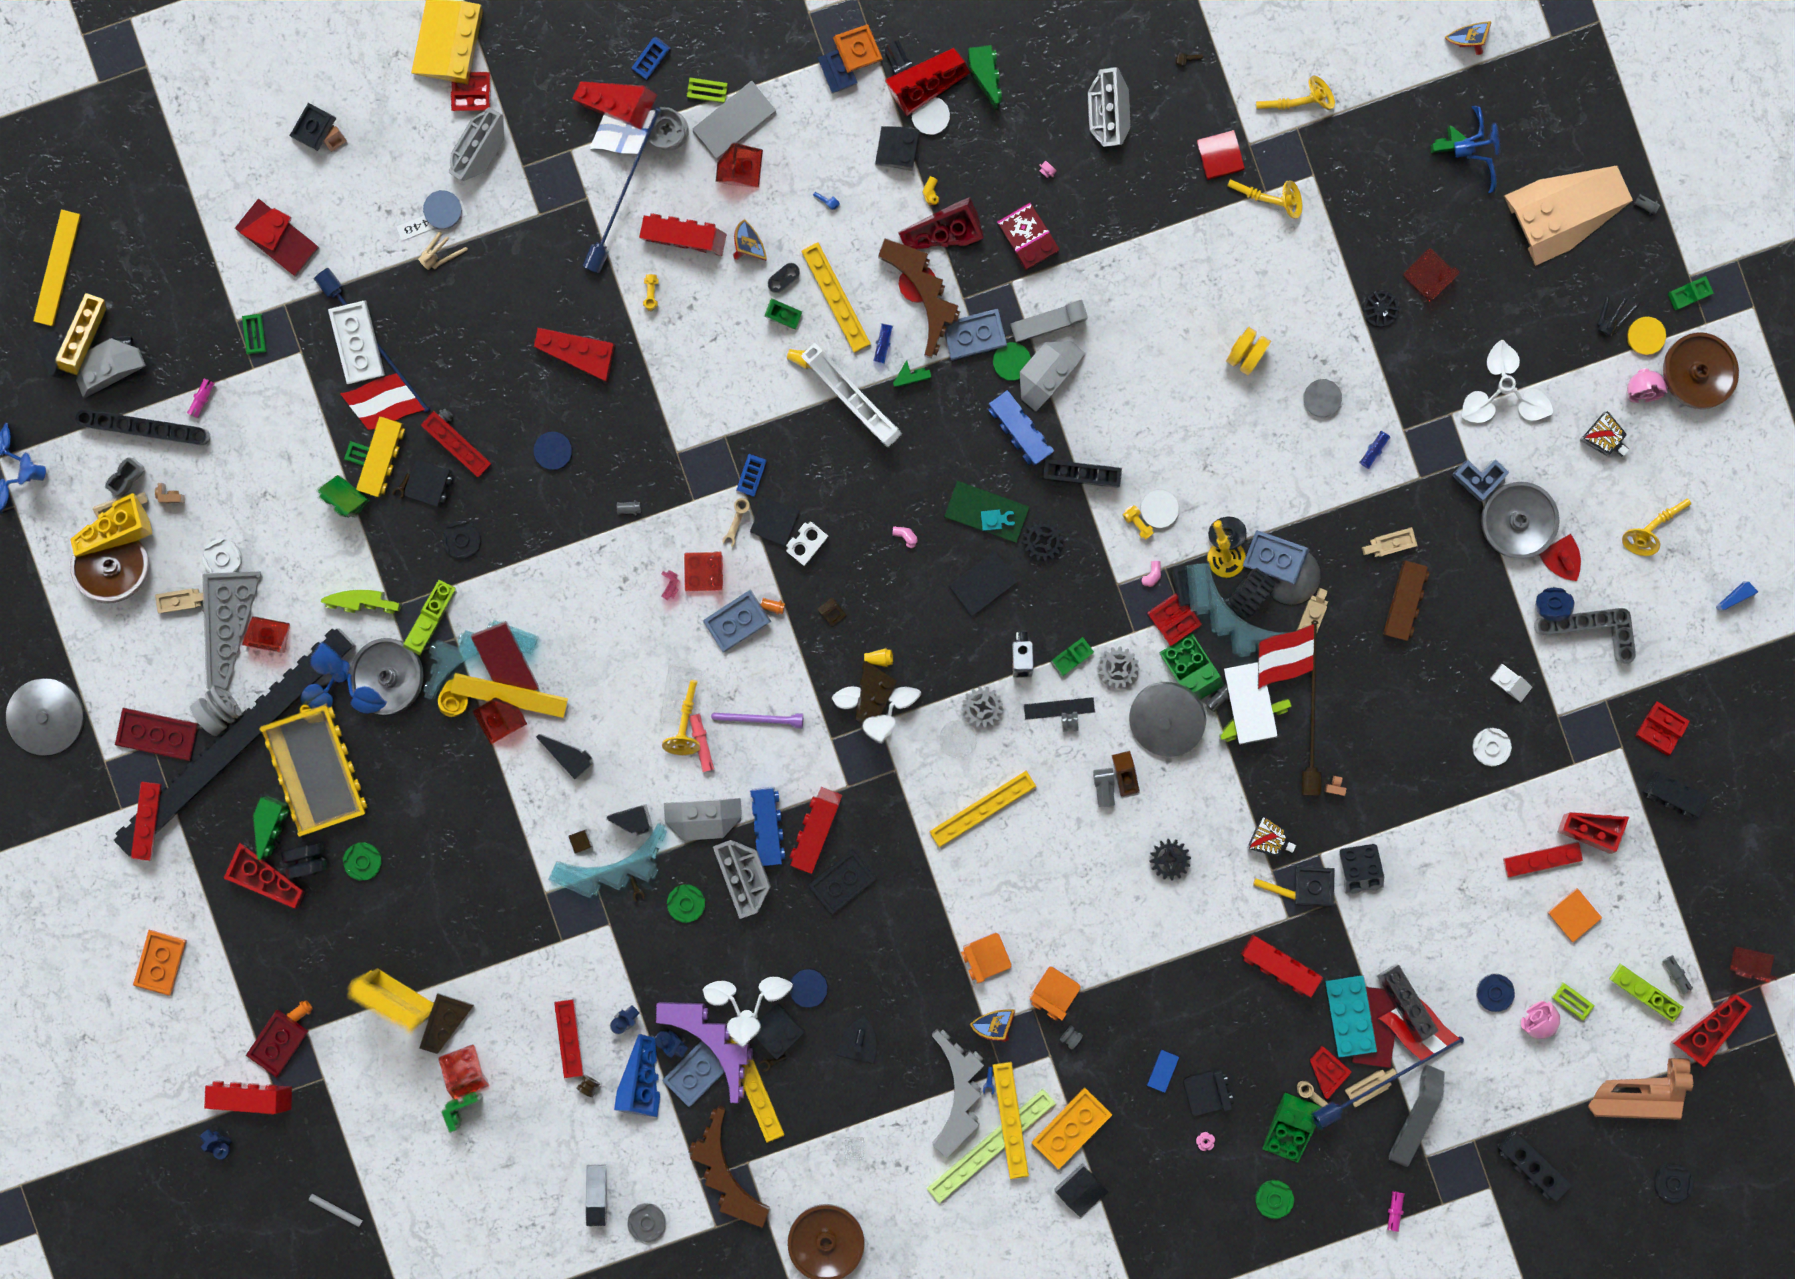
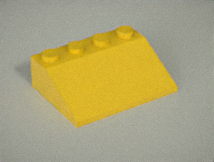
M426 0L411 74L468 84L483 14L481 5L464 1Z

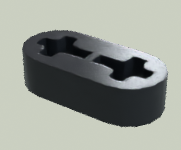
M794 263L784 265L769 278V289L774 293L783 291L799 277V267ZM788 267L796 269L794 271L795 276L789 275L786 278L784 277L788 273ZM781 278L784 279L782 282H780L781 287L779 289L777 287H771L773 285L772 281L774 279L776 281L780 280Z

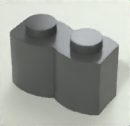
M128 457L120 463L117 472L112 474L106 481L105 488L115 496L125 495L130 490L132 482L142 475L144 466L134 458Z

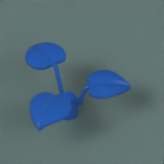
M1472 106L1480 123L1479 132L1473 137L1464 139V141L1454 142L1456 157L1467 156V159L1484 160L1488 163L1491 173V186L1488 193H1492L1497 185L1492 158L1472 155V153H1475V147L1494 143L1496 156H1499L1498 129L1496 123H1493L1492 135L1490 137L1492 140L1474 143L1473 140L1479 137L1484 139V118L1480 106Z
M5 423L0 431V455L5 453L20 461L18 479L7 480L6 482L5 479L0 480V514H2V510L8 501L9 484L18 482L19 485H23L27 481L30 482L31 479L43 481L46 474L45 466L33 464L28 453L18 457L9 452L10 432L8 423Z
M320 643L312 655L310 663L312 668L318 673H330L332 679L324 690L318 684L307 686L301 695L303 705H308L310 709L327 704L330 708L333 704V698L327 692L334 681L343 682L346 679L350 696L353 697L351 705L357 711L373 713L379 711L387 704V701L370 687H358L353 692L352 675L349 674L350 664L345 660H341L327 645Z

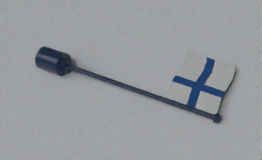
M659 107L650 110L641 130L605 115L601 120L590 150L606 149L622 154H637V157L601 242L591 244L583 263V266L597 273H600L609 253L606 250L607 246L604 245L658 114L662 112Z

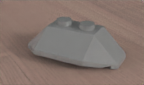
M1119 68L1101 69L1088 91L1090 132L1101 142L1103 147L1122 145L1131 127L1129 89Z
M488 107L485 109V112L480 113L469 122L451 152L449 169L451 175L465 181L486 171L504 141V118L502 114Z
M109 339L87 351L76 381L83 398H86L146 365L139 348L115 339Z
M1072 341L1044 343L1020 371L1021 400L1036 412L1076 367L1085 352Z
M731 798L664 803L665 823L684 840L724 838L742 817L741 799Z
M732 840L713 846L739 918L758 913L771 887L758 851Z

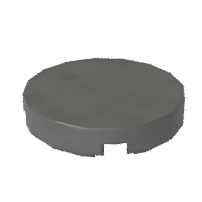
M1318 379L1311 382L1306 388L1303 400L1306 409L1312 415L1327 417L1339 409L1342 402V393L1333 381Z
M643 1203L632 1209L628 1217L627 1226L635 1239L650 1242L662 1235L666 1219L663 1211L658 1206L651 1203Z

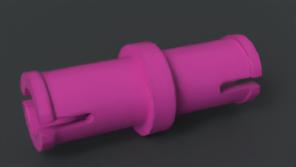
M205 378L198 392L194 394V400L187 411L188 414L192 415L196 408L193 415L196 418L199 417L204 404L208 403L209 400L207 398L215 383L210 381L206 388L209 380Z
M1392 1191L1391 1208H1388L1390 1214L1387 1230L1399 1232L1401 1215L1404 1213L1402 1206L1405 1193Z

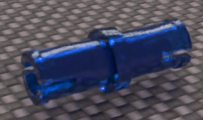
M881 323L879 338L875 343L877 347L873 361L885 363L887 350L891 345L889 341L893 328L892 325Z
M1380 431L1374 442L1367 447L1368 450L1359 463L1363 467L1370 469L1377 456L1382 454L1381 450L1391 437L1387 433Z

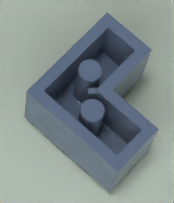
M1496 459L1492 460L1482 471L1478 470L1467 460L1460 465L1452 476L1478 501H1483L1510 472Z

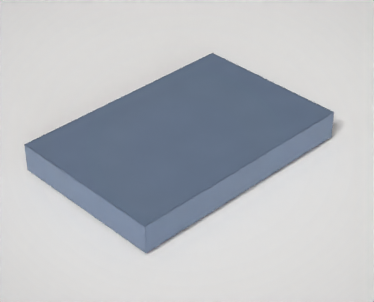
M998 309L959 318L957 322L953 321L952 326L944 324L947 327L945 337L952 361L1007 347Z
M1256 530L1243 566L1252 570L1258 568L1266 575L1296 585L1310 549Z
M750 589L705 618L703 622L724 653L769 624L771 620Z
M701 1041L662 1081L690 1107L725 1071L711 1048Z

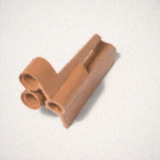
M1669 1058L1667 1078L1606 1080L1595 1093L1588 1108L1595 1117L1681 1120L1686 1091H1692L1693 1089L1690 1060L1685 1058ZM1615 1087H1639L1642 1093H1616L1612 1091Z

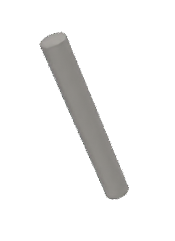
M311 1194L309 1198L310 1202L358 1227L363 1222V1220L314 1194Z

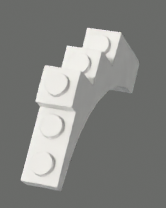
M816 343L801 355L823 382L834 391L842 402L887 447L902 434Z

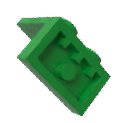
M474 1091L465 1095L462 1098L463 1100L458 1101V1098L444 1105L445 1107L441 1113L449 1133L456 1131L461 1125L462 1117L456 1109L479 1101L482 1093L476 1094Z

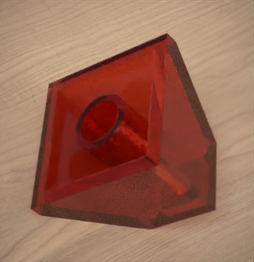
M732 143L717 162L715 182L759 188L763 149Z
M496 697L472 711L490 744L527 725L518 707Z

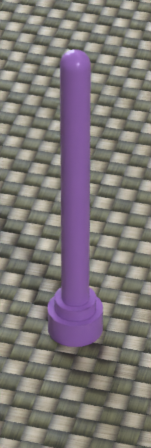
M712 713L711 715L713 720L791 724L795 728H803V713H795L791 717Z

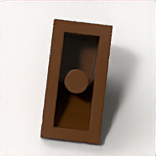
M1127 751L1111 755L1121 797L1139 793L1137 774L1131 752Z

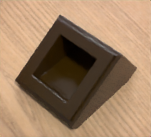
M830 598L818 608V611L831 627L847 616L833 598Z
M586 829L568 836L575 854L593 847Z

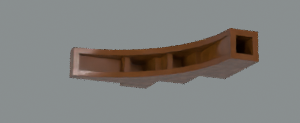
M884 238L878 259L893 265L904 273L914 284L923 300L929 324L928 342L924 357L932 359L933 355L937 356L940 345L937 344L939 337L943 338L947 327L944 324L952 326L953 321H958L961 311H958V305L938 298V295H943L945 285H942L943 279L923 272V270L927 271L930 259H927L928 253Z
M719 1105L717 1110L713 1109L711 1113V1127L706 1126L703 1138L706 1140L698 1138L696 1143L692 1142L688 1152L692 1154L690 1159L710 1166L711 1169L707 1168L703 1177L706 1180L705 1185L726 1193V1195H721L718 1205L721 1206L720 1212L763 1228L770 1206L748 1194L730 1172L723 1154L721 1142L722 1120L726 1108Z

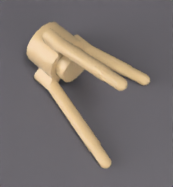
M438 232L428 247L421 253L422 256L418 260L427 270L431 267L436 269L439 265L464 253L468 248L465 247L436 261L439 258L435 253L449 240V237H446L431 250L442 235L441 232Z

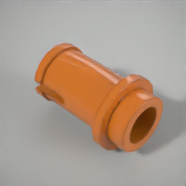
M763 597L761 606L766 611L774 612L776 615H783L785 603H782L781 600L778 602Z
M301 1001L300 1005L288 1013L287 1016L297 1022L306 1014L309 1015L313 1008L308 1001Z

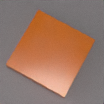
M868 24L833 37L847 73L883 60Z
M1578 888L1547 912L1571 942L1577 940L1602 919Z

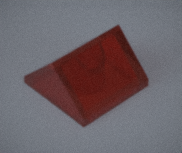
M252 616L242 645L285 653L290 623Z

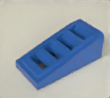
M653 37L631 69L647 80L671 48L659 38ZM654 45H657V46H658L659 48H661L663 51H662V52H659V51H658L657 49H655L653 46H654ZM652 51L658 58L655 59L649 52ZM645 57L653 62L652 66L644 60ZM640 63L649 69L648 72L639 66Z
M748 454L736 490L754 497L767 460ZM751 461L756 462V463H758V464H761V466H760V468H759V467L750 465V462H751ZM748 468L758 471V475L747 472ZM745 476H749L756 479L755 483L746 480ZM746 483L754 487L751 490L743 487L742 484Z
M1743 581L1716 608L1718 610H1726L1757 594L1758 591L1749 581Z

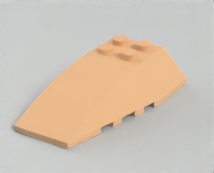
M1617 166L1541 179L1504 196L1511 213L1515 212L1530 247L1528 250L1535 266L1571 250L1633 201Z

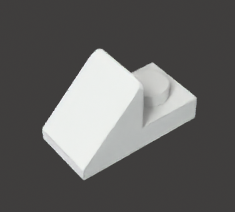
M1503 664L1499 666L1490 678L1491 681L1519 702H1522L1532 689V686L1525 679L1516 675Z

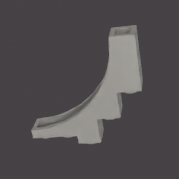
M936 1029L932 1036L942 1047L949 1060L955 1086L954 1100L949 1118L942 1131L933 1141V1146L947 1158L979 1126L977 1122L979 1118L972 1111L968 1113L967 1110L981 1096L979 1092L981 1088L974 1081L970 1083L969 1080L984 1066V1063L982 1062L983 1057L977 1051L973 1053L969 1050L964 1055V1049L957 1043L954 1045L949 1040L951 1037L944 1030L940 1032Z

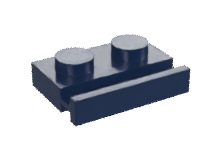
M838 49L817 57L832 94L858 84L854 72L847 73Z

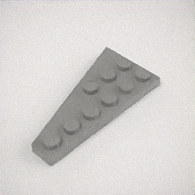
M261 571L202 573L207 689H211L215 684L222 688H227Z

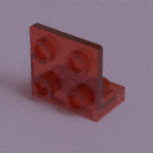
M1429 248L1403 276L1430 302L1460 271L1456 267L1451 269Z
M723 552L684 554L685 591L723 590Z
M1735 946L1730 969L1735 970L1736 975L1750 979L1754 975V979L1768 983L1771 980L1777 981V976L1770 974L1774 955Z
M474 1045L464 1047L438 1058L446 1089L453 1099L489 1086L488 1079L482 1072Z

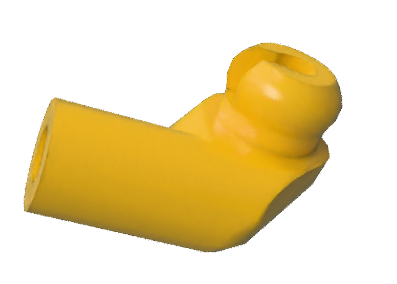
M931 176L922 193L929 205H936L939 202V197L936 195L934 188L938 180Z

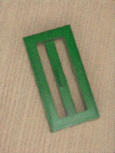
M262 314L242 316L246 353L267 352ZM255 318L258 319L261 348L258 347ZM247 319H251L254 349H251Z
M350 441L344 459L364 466L365 462L350 457V454L366 458V454L352 450V448L355 446L369 451L370 447Z

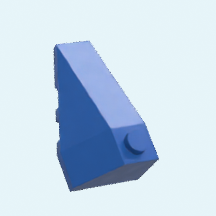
M638 1034L617 1089L614 1110L651 1117L658 1116L660 1091H657L656 1080L659 1079L658 1074L655 1073L657 1056L654 1037Z

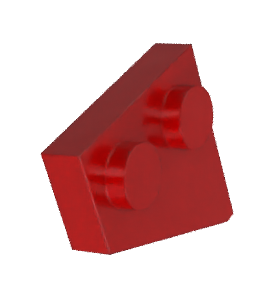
M273 208L240 233L275 251L292 217Z

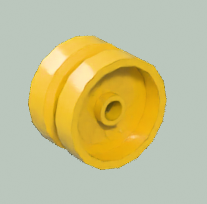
M1249 326L1242 336L1238 337L1226 359L1227 363L1236 366L1243 358L1244 361L1240 366V371L1247 376L1257 365L1271 340L1261 336L1253 344L1252 342L1257 335V331Z

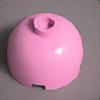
M1649 369L1639 370L1629 380L1627 386L1629 400L1634 403H1639L1638 399H1646L1645 403L1663 398L1665 396L1664 392H1668L1663 377L1655 371H1649Z
M1540 1001L1526 1011L1529 1013L1526 1018L1522 1017L1521 1019L1522 1028L1531 1037L1537 1039H1545L1555 1035L1561 1020L1559 1012L1549 1001L1548 1003Z

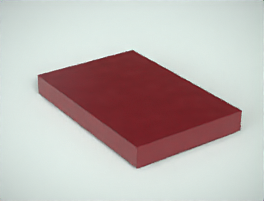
M277 1009L245 1056L275 1077H278L309 1031Z

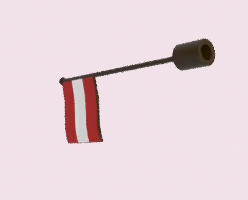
M1313 620L1311 625L1297 631L1274 635L1258 643L1257 689L1272 682L1295 678L1312 671L1310 767H1306V771H1302V795H1321V771L1314 767L1317 624H1319L1317 620Z

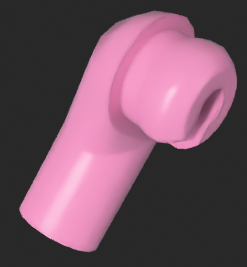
M893 526L892 536L903 537L908 548L916 546L918 540L910 528Z
M1151 561V573L1142 578V584L1148 587L1154 586L1161 578L1160 561Z

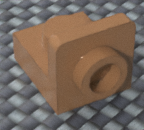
M158 483V487L155 488V498L158 499L159 503H185V495L179 494V491H167L166 494V485Z

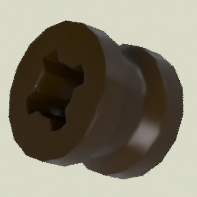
M583 1075V1081L576 1089L584 1095L593 1098L595 1095L594 1091L596 1088H599L600 1083L590 1076Z

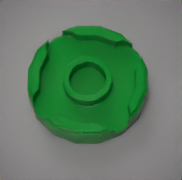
M1009 342L1007 347L996 350L993 356V366L1001 378L1015 381L1020 379V371L1031 357L1023 345Z
M361 842L348 848L343 857V864L346 873L353 879L359 881L368 880L380 871L382 857L374 845Z
M683 884L675 887L669 894L667 908L675 920L682 923L692 922L702 915L705 908V898L697 887Z
M1271 1180L1259 1187L1256 1192L1255 1201L1257 1208L1264 1216L1271 1219H1279L1290 1213L1294 1204V1196L1287 1184L1282 1181Z

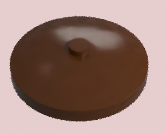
M1697 332L1680 338L1669 348L1663 363V376L1670 393L1679 402L1694 409H1710L1722 404L1733 394L1739 379V366L1734 352L1726 342L1715 335Z
M139 540L75 557L73 553L70 562L71 577L78 590L90 600L108 604L117 603L133 596L144 584L149 570L148 556Z
M833 1204L812 1206L803 1211L790 1228L788 1235L789 1256L798 1271L810 1279H842L858 1266L864 1252L863 1230L854 1215L840 1206Z

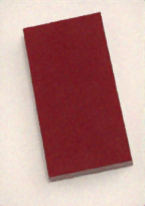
M258 198L236 225L235 229L241 232L269 212L271 208ZM290 223L275 251L246 237L295 277L319 248L318 245Z
M507 621L471 635V639L493 682L533 691L539 688Z
M122 708L115 745L191 761L199 723Z
M1366 986L1377 1052L1353 1055L1352 1062L1391 1068L1395 1034L1377 1018L1396 1007L1385 989Z

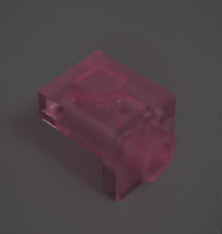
M671 570L667 572L662 571L661 574L669 578L670 582L661 597L666 600L674 599L679 591L677 588L680 582L677 579L678 575Z

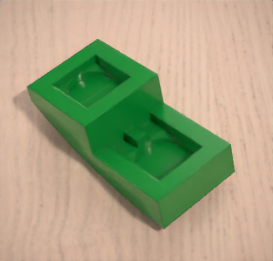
M1706 276L1668 292L1675 310L1714 294Z
M1082 637L1050 662L1062 677L1093 654L1094 651Z

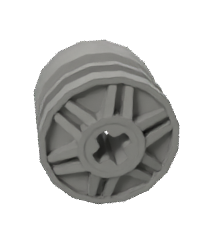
M661 107L662 112H659L648 140L651 144L662 150L672 151L680 148L688 138L689 127L687 121L680 113L671 108ZM670 127L672 132L667 133L664 131V128Z
M215 684L210 689L211 691L205 693L206 699L200 697L190 706V711L196 721L213 736H217L227 727L226 722L232 723L235 721V718L237 719L242 715V711L235 699L224 688Z

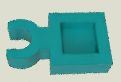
M1000 510L981 511L982 530L1002 529L1001 523H1005L1008 526L1014 525L1015 522L1007 521V516L1014 514V512L1007 511L1004 515H1000Z

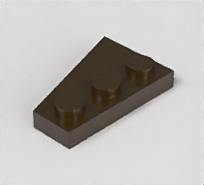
M867 661L862 664L861 691L855 719L862 724L868 718H877V716L881 715L897 682Z
M437 993L419 1049L438 1054L474 1004Z

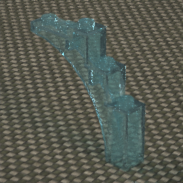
M1209 563L1186 566L1191 611H1197V615L1208 614V610H1210L1212 632H1218V636L1229 635V631H1231L1233 654L1239 653V657L1250 656V652H1256L1255 644L1258 647L1260 641L1274 635L1284 634L1260 629L1238 617L1225 604L1218 593L1212 579Z
M493 620V623L489 622L487 628L495 626L502 622ZM509 625L521 651L532 654L539 636ZM465 630L464 633L461 632L457 642L460 644L459 647L441 640L432 643L429 653L432 654L431 659L437 660V664L433 663L430 674H432L430 682L427 681L424 686V697L431 700L434 699L441 684L454 669L473 656L479 655L471 639V635L474 632Z
M659 822L641 848L625 859L601 867H579L557 861L548 880L588 898L597 895L601 887L598 884L599 882L617 890H620L621 887L625 888L630 878L627 876L628 873L649 882L650 879H655L659 870L656 868L657 863L651 861V858L655 859L658 854L659 848H657L659 840L663 841L667 831L664 830L666 825Z

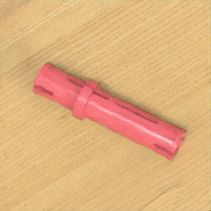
M700 713L689 716L693 732L691 734L700 743L698 755L702 771L713 770L714 766L705 735L707 732L704 730Z

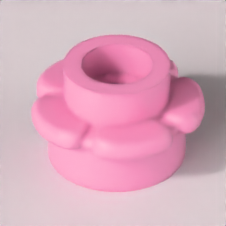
M1047 161L1042 165L1040 164V167H1042L1040 172L1047 178L1050 176L1054 177V174L1057 172L1055 168Z
M1208 1132L1201 1133L1196 1139V1143L1199 1145L1198 1148L1202 1151L1213 1149L1214 1136Z

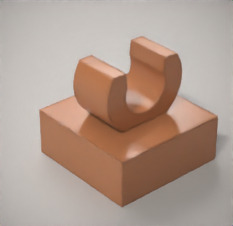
M333 125L323 142L332 152L347 142L338 127Z
M1333 776L1332 785L1325 784L1324 791L1345 796L1347 788L1340 787L1342 777Z

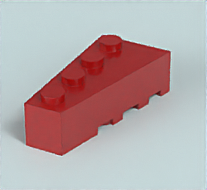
M538 328L534 344L536 349L608 383L615 349L614 343Z

